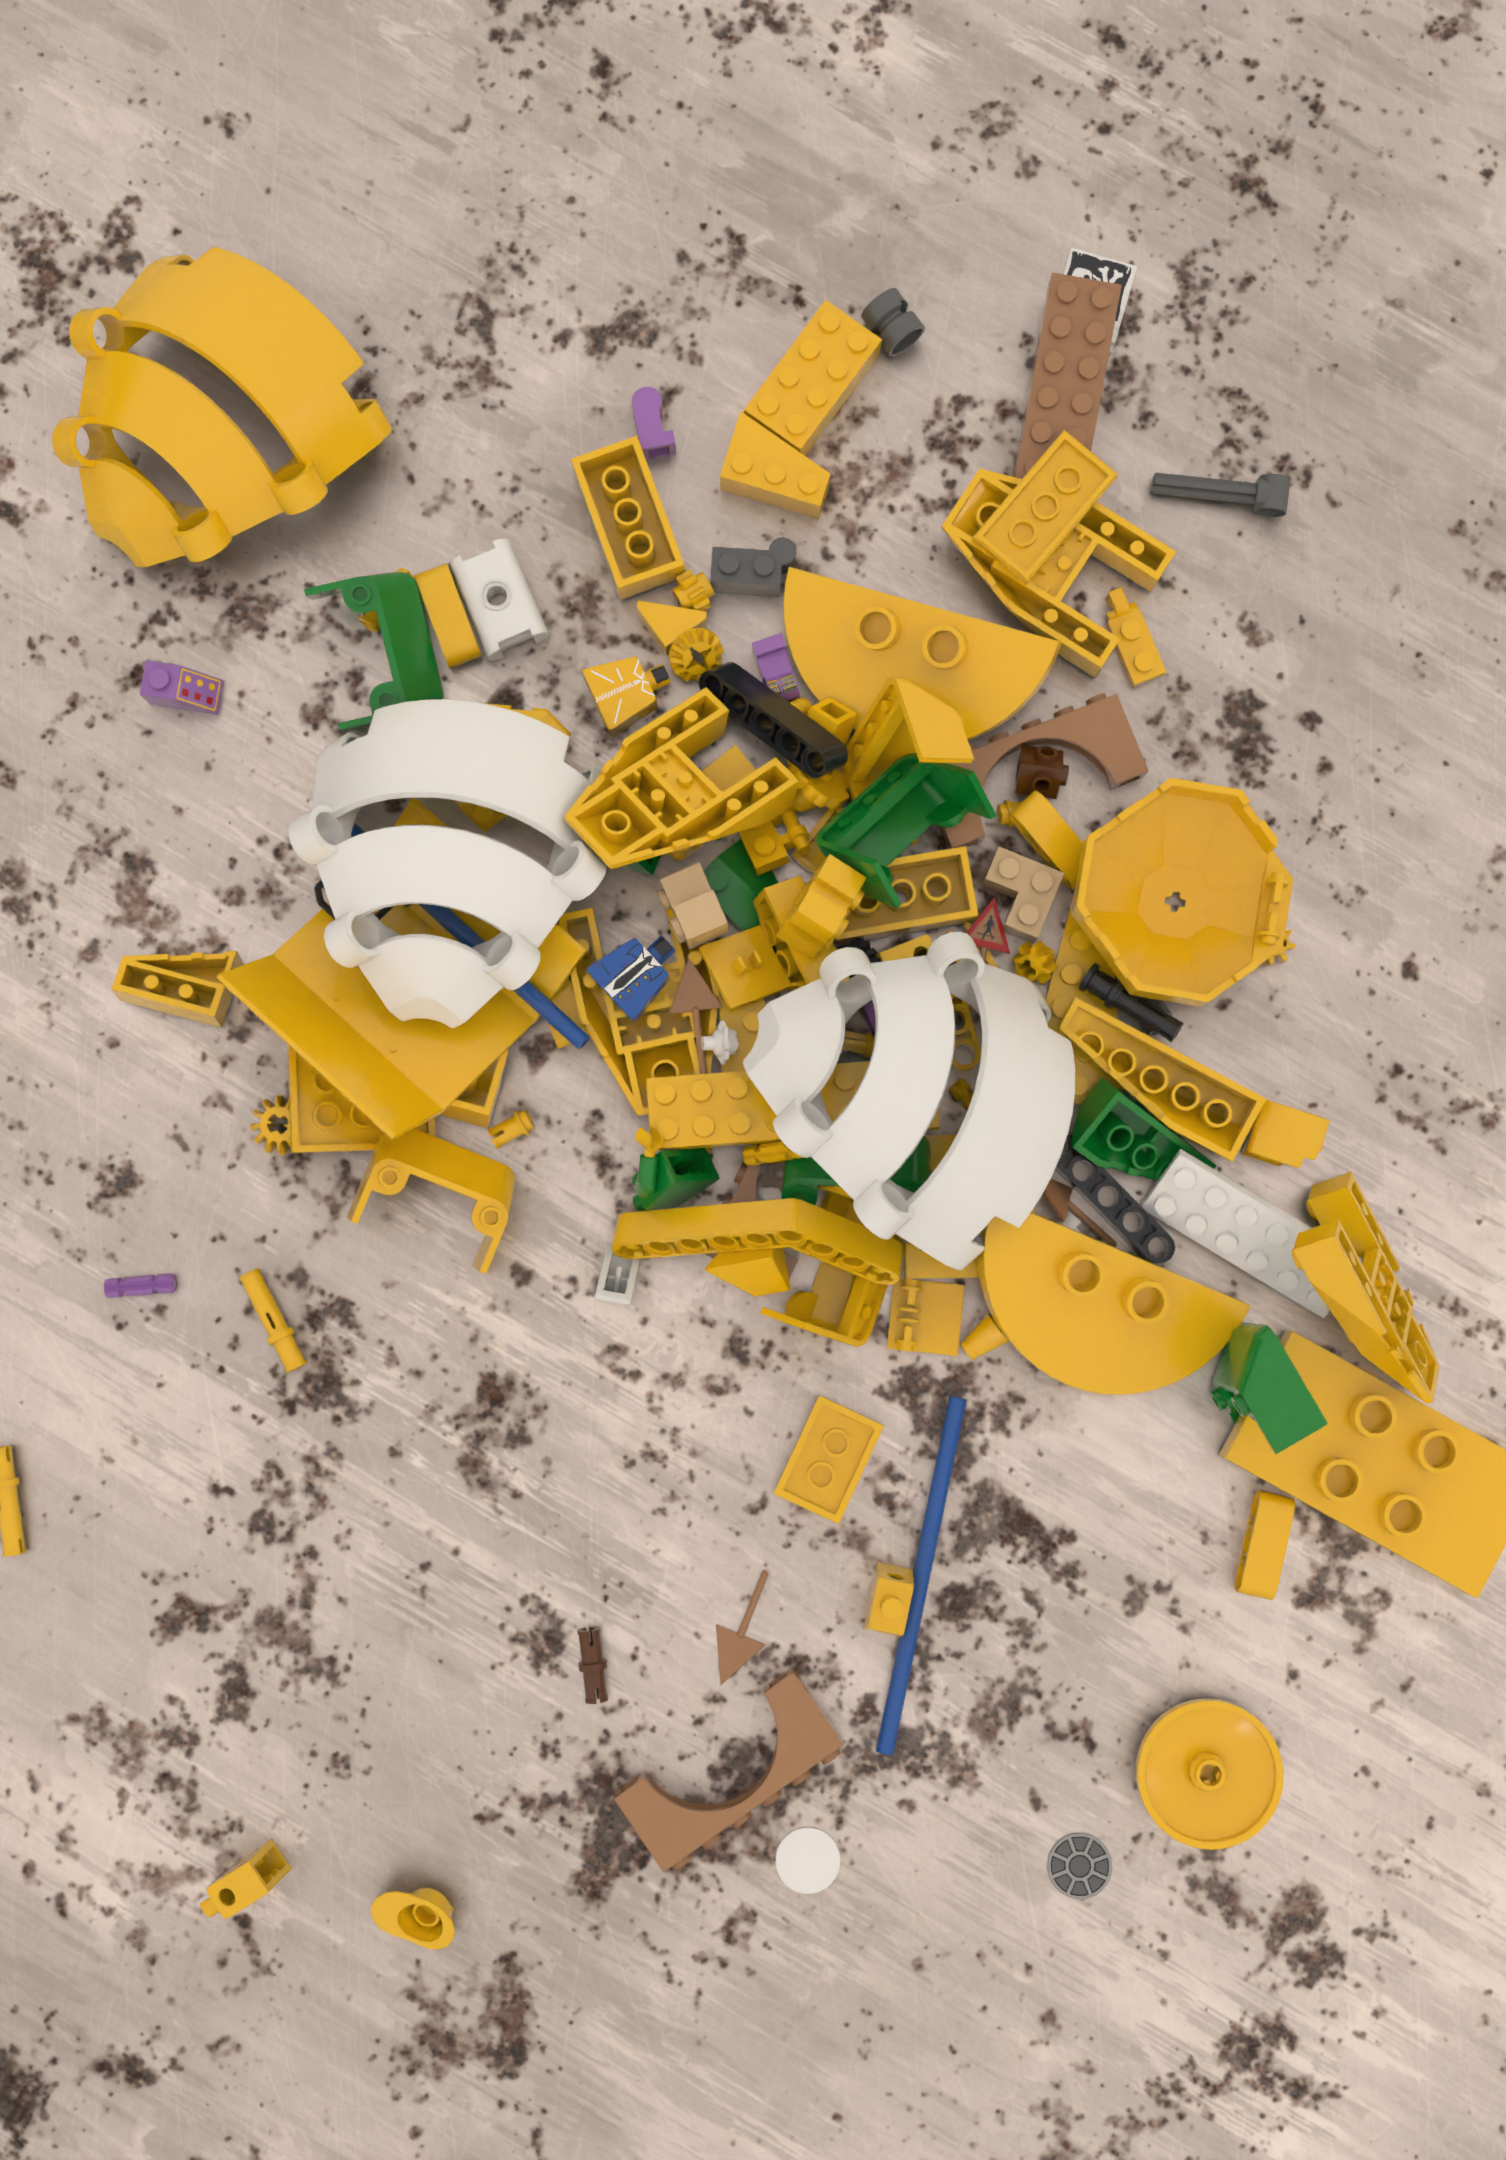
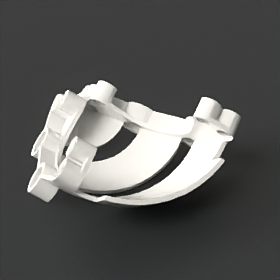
M449 699L418 700L376 709L367 735L359 737L349 732L325 746L322 750L316 766L312 809L291 822L289 826L290 843L302 860L309 864L317 865L335 917V920L327 925L324 932L325 945L329 954L337 963L344 967L353 968L359 966L388 1011L402 1022L413 1018H426L442 1022L453 1029L470 1019L503 987L507 990L520 988L533 976L538 968L541 959V952L538 950V947L571 902L579 901L589 896L603 880L607 865L564 820L570 808L588 785L591 786L601 772L594 766H589L578 772L564 762L570 737L563 732L529 716L493 705ZM429 797L472 803L509 815L548 836L554 841V846L546 869L536 860L505 843L484 835L456 828L434 825H400L371 830L351 837V832L357 813L362 806L390 799ZM404 904L437 905L473 915L494 926L501 933L489 941L469 947L458 941L436 935H400L385 926L373 912L386 907Z
M950 932L940 936L931 944L927 955L876 963H870L868 956L857 948L845 947L829 954L821 963L819 970L820 979L770 1001L757 1014L759 1021L757 1039L751 1052L743 1061L746 1073L777 1117L774 1118L773 1126L781 1141L797 1155L805 1158L812 1157L854 1200V1210L867 1229L882 1239H890L894 1234H897L944 1265L961 1271L986 1249L980 1232L989 1224L994 1216L1019 1228L1039 1201L1054 1173L1068 1135L1073 1113L1075 1062L1071 1041L1048 1028L1047 1022L1050 1020L1052 1012L1040 989L1025 977L985 964L975 942L967 933ZM962 959L958 963L950 965L952 962ZM857 974V975H855L854 977H852L851 979H848V980H846V981H841V980H843L844 978H846V977H848V976H850V975ZM951 994L970 1004L981 1017L982 1052L979 1073L968 1111L954 1141L937 1168L924 1184L913 1193L895 1184L890 1178L913 1153L930 1126L942 1100L949 1079L955 1047V1018ZM872 1000L875 1009L876 1032L871 1059L855 1095L842 1113L832 1122L826 1111L821 1089L830 1078L838 1062L844 1042L845 1024L858 1009Z

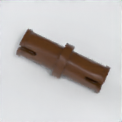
M592 1626L589 1627L591 1641H589V1631H586V1627L577 1630L581 1652V1661L578 1663L579 1671L583 1672L586 1704H597L595 1689L600 1703L608 1701L604 1669L607 1668V1659L603 1658L601 1629L600 1627Z

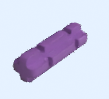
M158 1274L157 1277L155 1275L124 1277L123 1280L121 1278H110L104 1281V1293L107 1298L122 1297L123 1294L125 1296L156 1294V1291L159 1294L173 1293L176 1289L174 1274Z

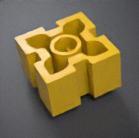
M829 854L819 869L807 880L792 910L788 913L778 930L776 937L811 959L821 949L826 952L835 939L838 940L847 927L849 921L846 918L851 910L854 911L861 902L865 892L860 889L867 877Z

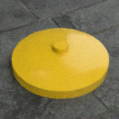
M1205 1698L1178 1704L1163 1713L1150 1726L1141 1742L1136 1760V1783L1142 1803L1154 1822L1166 1834L1185 1845L1214 1850L1229 1848L1247 1841L1256 1835L1271 1819L1282 1794L1283 1764L1274 1738L1255 1716L1244 1708L1228 1701Z

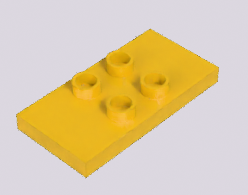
M1285 1330L1280 1342L1328 1424L1275 1454L1257 1422L1248 1415L1244 1417L1240 1415L1219 1456L1464 1593L1478 1599L1506 1545V1450L1294 1331Z

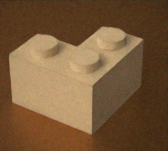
M999 846L994 853L981 886L1013 898L1003 923L1004 932L1033 944L1040 935L1064 873Z
M700 862L660 879L662 889L657 891L664 910L672 909L675 917L670 918V922L679 944L686 942L690 950L728 934V922L714 890H711Z

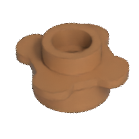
M785 1161L767 1163L765 1172L759 1177L763 1187L772 1186L778 1188L782 1193ZM781 1170L783 1175L777 1177L776 1171Z

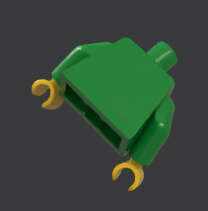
M652 1126L649 1129V1133L643 1128L637 1130L635 1140L645 1148L644 1154L640 1155L639 1171L632 1177V1184L637 1193L633 1196V1204L638 1211L678 1207L720 1179L712 1162L714 1154L710 1153L714 1147L663 1150L655 1155V1152L663 1146L664 1137Z

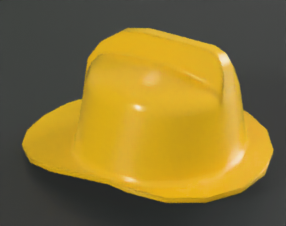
M420 1888L412 1893L399 1891L385 1892L378 1896L371 1905V1916L374 1923L381 1930L391 1935L414 1942L428 1949L445 1948L454 1939L455 1927L451 1919L454 1908L450 1905L445 1895L438 1890Z

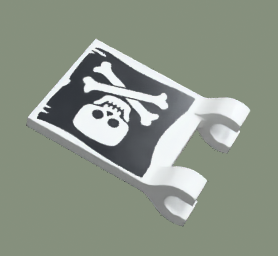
M1071 247L1064 271L1065 275L1122 285L1109 355H1111L1117 340L1137 266Z

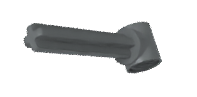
M1155 473L1152 478L1151 490L1154 494L1252 504V509L1258 515L1281 517L1287 514L1291 479L1281 474H1263L1257 478L1256 483Z

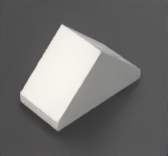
M607 1244L595 1299L633 1305L641 1259H625L616 1256L611 1250L612 1245Z

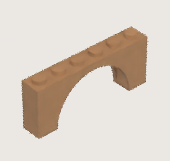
M1105 693L1091 697L1085 701L1086 706L1074 710L1073 706L1060 709L1053 714V719L1043 723L1041 719L1027 722L1021 726L1022 731L1010 736L1008 731L996 734L988 739L989 744L977 748L976 744H971L970 748L974 756L972 763H949L974 771L982 788L985 779L992 769L1008 755L1021 750L1022 745L1056 746L1077 753L1096 767L1111 791L1144 778L1149 771L1117 694L1106 697ZM970 812L954 827H939L947 849L963 846L967 848L982 842L985 837L981 817Z
M791 1667L764 1686V1695L770 1703L776 1720L777 1740L775 1751L767 1770L749 1790L724 1802L712 1804L694 1803L680 1799L665 1791L645 1770L615 1792V1802L663 1873L671 1867L674 1871L683 1867L691 1860L692 1856L690 1853L700 1846L704 1849L711 1847L722 1837L720 1832L731 1824L734 1828L739 1827L752 1816L750 1811L760 1804L763 1807L772 1804L781 1796L779 1790L789 1783H792L793 1786L800 1784L811 1775L809 1769L820 1761L823 1765L828 1764L841 1753L839 1748L843 1746L842 1737L794 1667Z

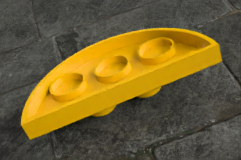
M792 567L788 568L784 592V623L792 657L800 675L819 702L831 697L857 713L853 726L854 730H857L886 680L890 677L907 678L955 708L963 720V728L967 739L977 738L1009 720L1027 704L1047 678L1062 644L1060 641Z
M1033 1212L1029 1214L1019 1228L994 1216L989 1224L980 1232L984 1247H986L977 1257L980 1285L986 1304L997 1326L1012 1346L1038 1369L1066 1385L1084 1391L1114 1395L1136 1394L1162 1388L1191 1375L1223 1349L1229 1342L1233 1330L1242 1324L1251 1307L1237 1298Z

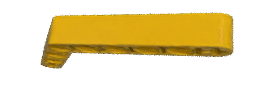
M787 1198L622 1213L617 1219L611 1250L616 1256L621 1258L645 1259L790 1247L872 1282L891 1285L897 1283L900 1279L904 1247L900 1241L894 1238H879L865 1226L800 1199Z

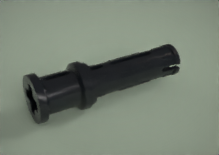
M1097 963L1091 966L1079 985L1078 990L1081 992H1090L1104 1001L1105 1007L1118 1008L1151 1030L1159 1033L1171 1043L1184 1025L1182 1021L1170 1016L1146 999L1129 995L1121 982L1101 971L1100 965Z

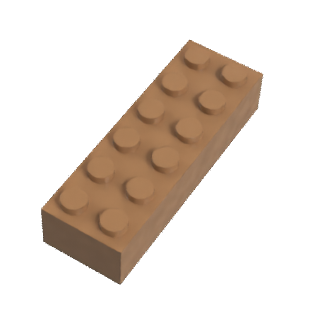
M1052 272L1046 293L1013 477L1023 479L1064 430L1091 451L1121 284Z

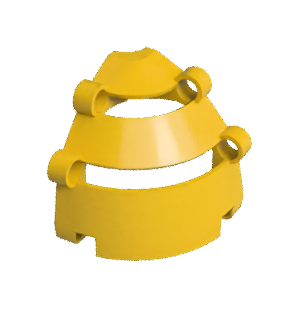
M211 247L195 261L192 257L184 254L159 258L146 266L113 308L82 309L74 315L69 327L70 340L78 354L87 359L78 416L62 419L55 426L52 434V446L56 456L62 463L69 467L79 468L88 522L96 535L118 546L128 555L136 567H149L185 555L190 562L204 561L222 551L231 542L233 536L279 513L285 512V514L294 515L312 508L326 496L328 492L326 485L378 446L390 434L392 427L376 399L352 400L341 384L359 369L364 362L325 315L290 284L268 269L239 254ZM97 319L100 320L106 330V342L102 349L96 343L93 336V327ZM155 331L184 344L203 356L225 373L253 400L283 437L294 457L283 467L272 473L252 442L212 399L168 367L141 355L128 353L130 347L149 332ZM81 427L86 431L89 438V449L84 457L79 453L76 446L77 431ZM112 429L135 437L163 457L190 485L204 506H189L178 501L169 502L149 478L134 466L118 446Z

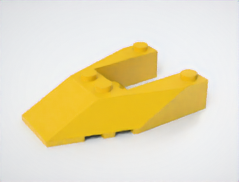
M979 468L941 526V529L1017 619L1036 635L1062 642L1058 653L1073 665L1096 678L1120 638L1061 602L1092 555L1151 592L1176 551L1096 502L1034 577L1025 585L972 541L973 536L1022 479Z
M705 687L625 738L621 743V748L602 767L601 774L591 786L588 785L567 812L564 820L610 869H614L768 823L794 805L799 780L775 757L722 792L689 759L725 735L729 709Z
M593 908L565 913L559 919L560 927L586 950V953L570 974L580 1020L637 1116L647 1115L646 1078L700 1074L692 1012L669 1014L688 958L718 1002L720 991L698 950L700 946L689 950L686 942L678 943L670 922V918L675 916L672 909H669L666 913L677 962L661 965L668 972L670 979L639 1020L633 1023L586 971L589 966L604 957ZM718 1008L699 1010L702 1036H712L714 1030H716ZM712 1050L704 1051L707 1074L711 1073Z
M1352 1171L1312 1185L1306 1206L1311 1218L1318 1220L1320 1226L1298 1233L1294 1248L1292 1249L1295 1265L1299 1270H1304L1312 1286L1344 1329L1348 1340L1354 1343L1361 1355L1426 1404L1433 1402L1439 1363L1423 1323L1418 1325L1412 1313L1413 1309L1411 1306H1413L1414 1301L1409 1289L1403 1291L1394 1273L1399 1271V1263Z

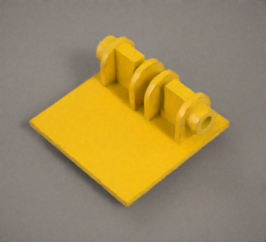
M900 1278L897 1283L893 1284L887 1349L958 1356L965 1285Z

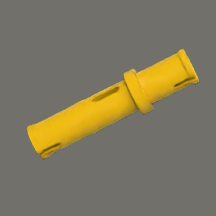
M257 1268L238 1279L242 1282L269 1336L266 1339L269 1346H274L286 1369V1373H290L307 1364V1361L304 1359L293 1337L295 1331L292 1327L288 1328L275 1299L260 1273V1269Z
M12 1445L0 1446V1532L3 1557L20 1555L27 1552L17 1491L20 1478L15 1477Z

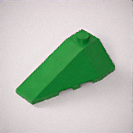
M739 839L717 856L704 870V874L711 890H714L726 920L739 932L761 925L753 900L764 888L777 884L778 881L772 870L757 876ZM774 945V946H772V948H773V950H774V952H775V954H776L777 949H776V947H775V945Z
M1104 1077L1099 1080L1079 1106L1070 1146L1099 1167L1107 1169L1110 1167L1124 1171L1128 1175L1135 1177L1139 1175L1158 1181L1180 1149L1213 1169L1217 1166Z

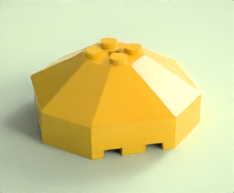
M1169 778L1147 796L1138 800L1110 822L1088 835L1083 841L1071 914L1129 995L1201 1007L1283 949L1293 878L1273 852V849L1278 845V838L1265 820L1261 821L1249 805L1251 801L1243 790ZM1173 893H1178L1179 899L1184 901V907H1178L1176 912L1170 911L1171 906L1165 904V899L1171 898Z

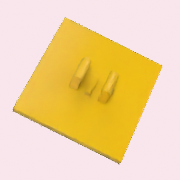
M761 925L698 948L729 1010L792 987Z

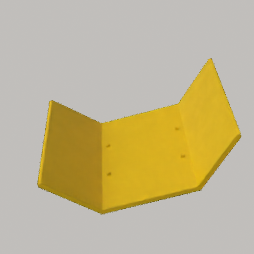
M416 798L410 800L394 825H434L447 827ZM411 904L409 907L396 905L380 919L385 926L400 935L429 934L458 941L418 904ZM449 908L484 941H489L501 933L494 926L473 915ZM323 909L272 955L220 973L216 977L220 983L391 1140L442 1114L540 1017L513 990H507L503 987L470 1019L453 1029L442 1022L426 1018H413L402 1022L388 1011L359 966L353 968L344 967L337 963L329 954L325 945L324 932L327 925L334 919ZM555 924L538 947V950L541 952V959L535 973L528 980L549 1000L554 998L586 953V950L557 924Z

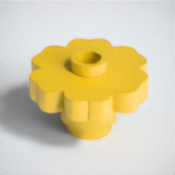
M787 760L789 765L787 769L799 780L793 805L798 811L807 812L816 806L823 808L825 805L830 810L835 811L849 799L850 796L847 792L849 787L843 772L840 770H835L820 778H812Z

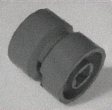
M890 288L878 295L861 313L862 320L871 332L878 331L880 333L881 345L891 357L902 353L912 346L925 331V326L913 311H906L908 303L896 288Z

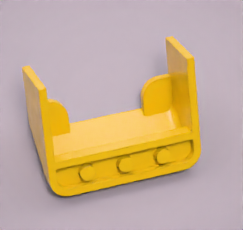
M890 677L886 680L846 746L848 760L842 769L853 801L896 760L905 755L917 753L919 762L972 763L974 756L963 728V720L955 708L907 678ZM917 838L911 844H917L919 839Z
M415 1128L394 1140H391L382 1131L347 1218L351 1222L358 1224L372 1190L384 1195L397 1194L405 1187L410 1174L476 1200L471 1214L472 1224L476 1230L485 1234L473 1267L479 1272L486 1274L508 1222L516 1182L512 1169L505 1164Z
M818 1185V1189L826 1192L821 1203L822 1209L864 1226L854 1210V1200L841 1187ZM897 1234L891 1237L903 1243L904 1239ZM821 1261L810 1293L804 1290L795 1292L788 1299L784 1314L762 1307L760 1314L855 1347H860L868 1341L872 1333L888 1285L872 1282Z

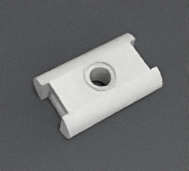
M505 538L493 541L494 549L465 561L459 555L448 563V567L489 661L504 658L503 650L531 638H534L536 644L549 636L510 541ZM505 594L507 598L503 604L499 606L490 604L493 596Z

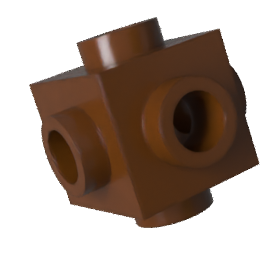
M1022 745L1015 774V793L1030 795L1033 791H1038L1045 798L1057 799L1059 786H1066L1069 766L1063 765V751L1056 750L1050 746L1035 747Z

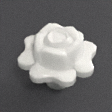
M722 1020L716 1026L712 1036L701 1037V1049L703 1051L712 1050L720 1064L725 1065L730 1055L737 1053L736 1050L739 1046L738 1038L736 1037L737 1032L729 1029L725 1021Z

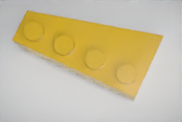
M801 876L766 887L753 900L762 929L771 946L775 945L777 949L776 956L792 984L790 992L820 979L819 970L821 963L829 954L838 950L832 943L826 952L821 949L811 959L776 937L778 930L805 886ZM848 976L841 981H846L850 979V977Z

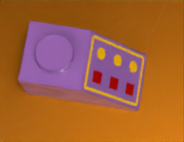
M146 660L140 695L152 705L218 715L224 680L180 665Z

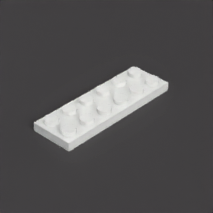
M1180 1149L1142 1202L1141 1206L1146 1212L1324 1319L1330 1311L1308 1280L1304 1270L1297 1268L1292 1257V1249L1294 1248L1298 1233L1311 1229V1227Z

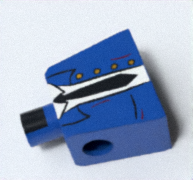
M662 935L647 949L636 938H633L589 966L586 971L628 1018L635 1023L669 981L670 976L661 964L676 951Z

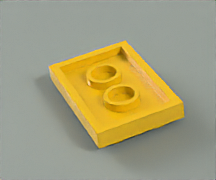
M818 1395L773 1493L839 1524L884 1425Z

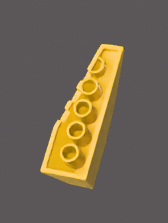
M1075 997L1058 1028L1167 1128L1231 1162L1234 1161L1266 1098Z

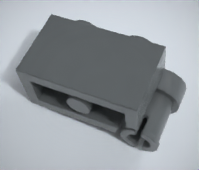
M781 537L773 540L769 550L712 547L710 584L714 593L780 597L781 570H783V574L788 573V568L793 566L797 553L796 546L790 539Z

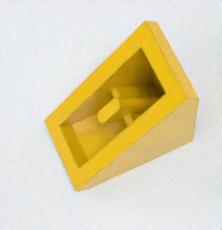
M638 600V617L666 656L669 654L672 643L681 633L692 628H707L708 617L705 611Z

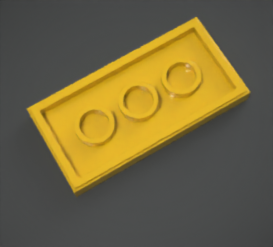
M1064 430L973 536L972 541L1027 585L1113 484L1119 474Z

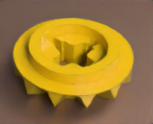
M692 628L681 633L672 643L669 651V663L674 673L686 682L689 680L699 682L703 672L722 665L721 656L724 649L718 636L711 630ZM691 647L700 653L702 652V663L693 660L692 652L690 651Z

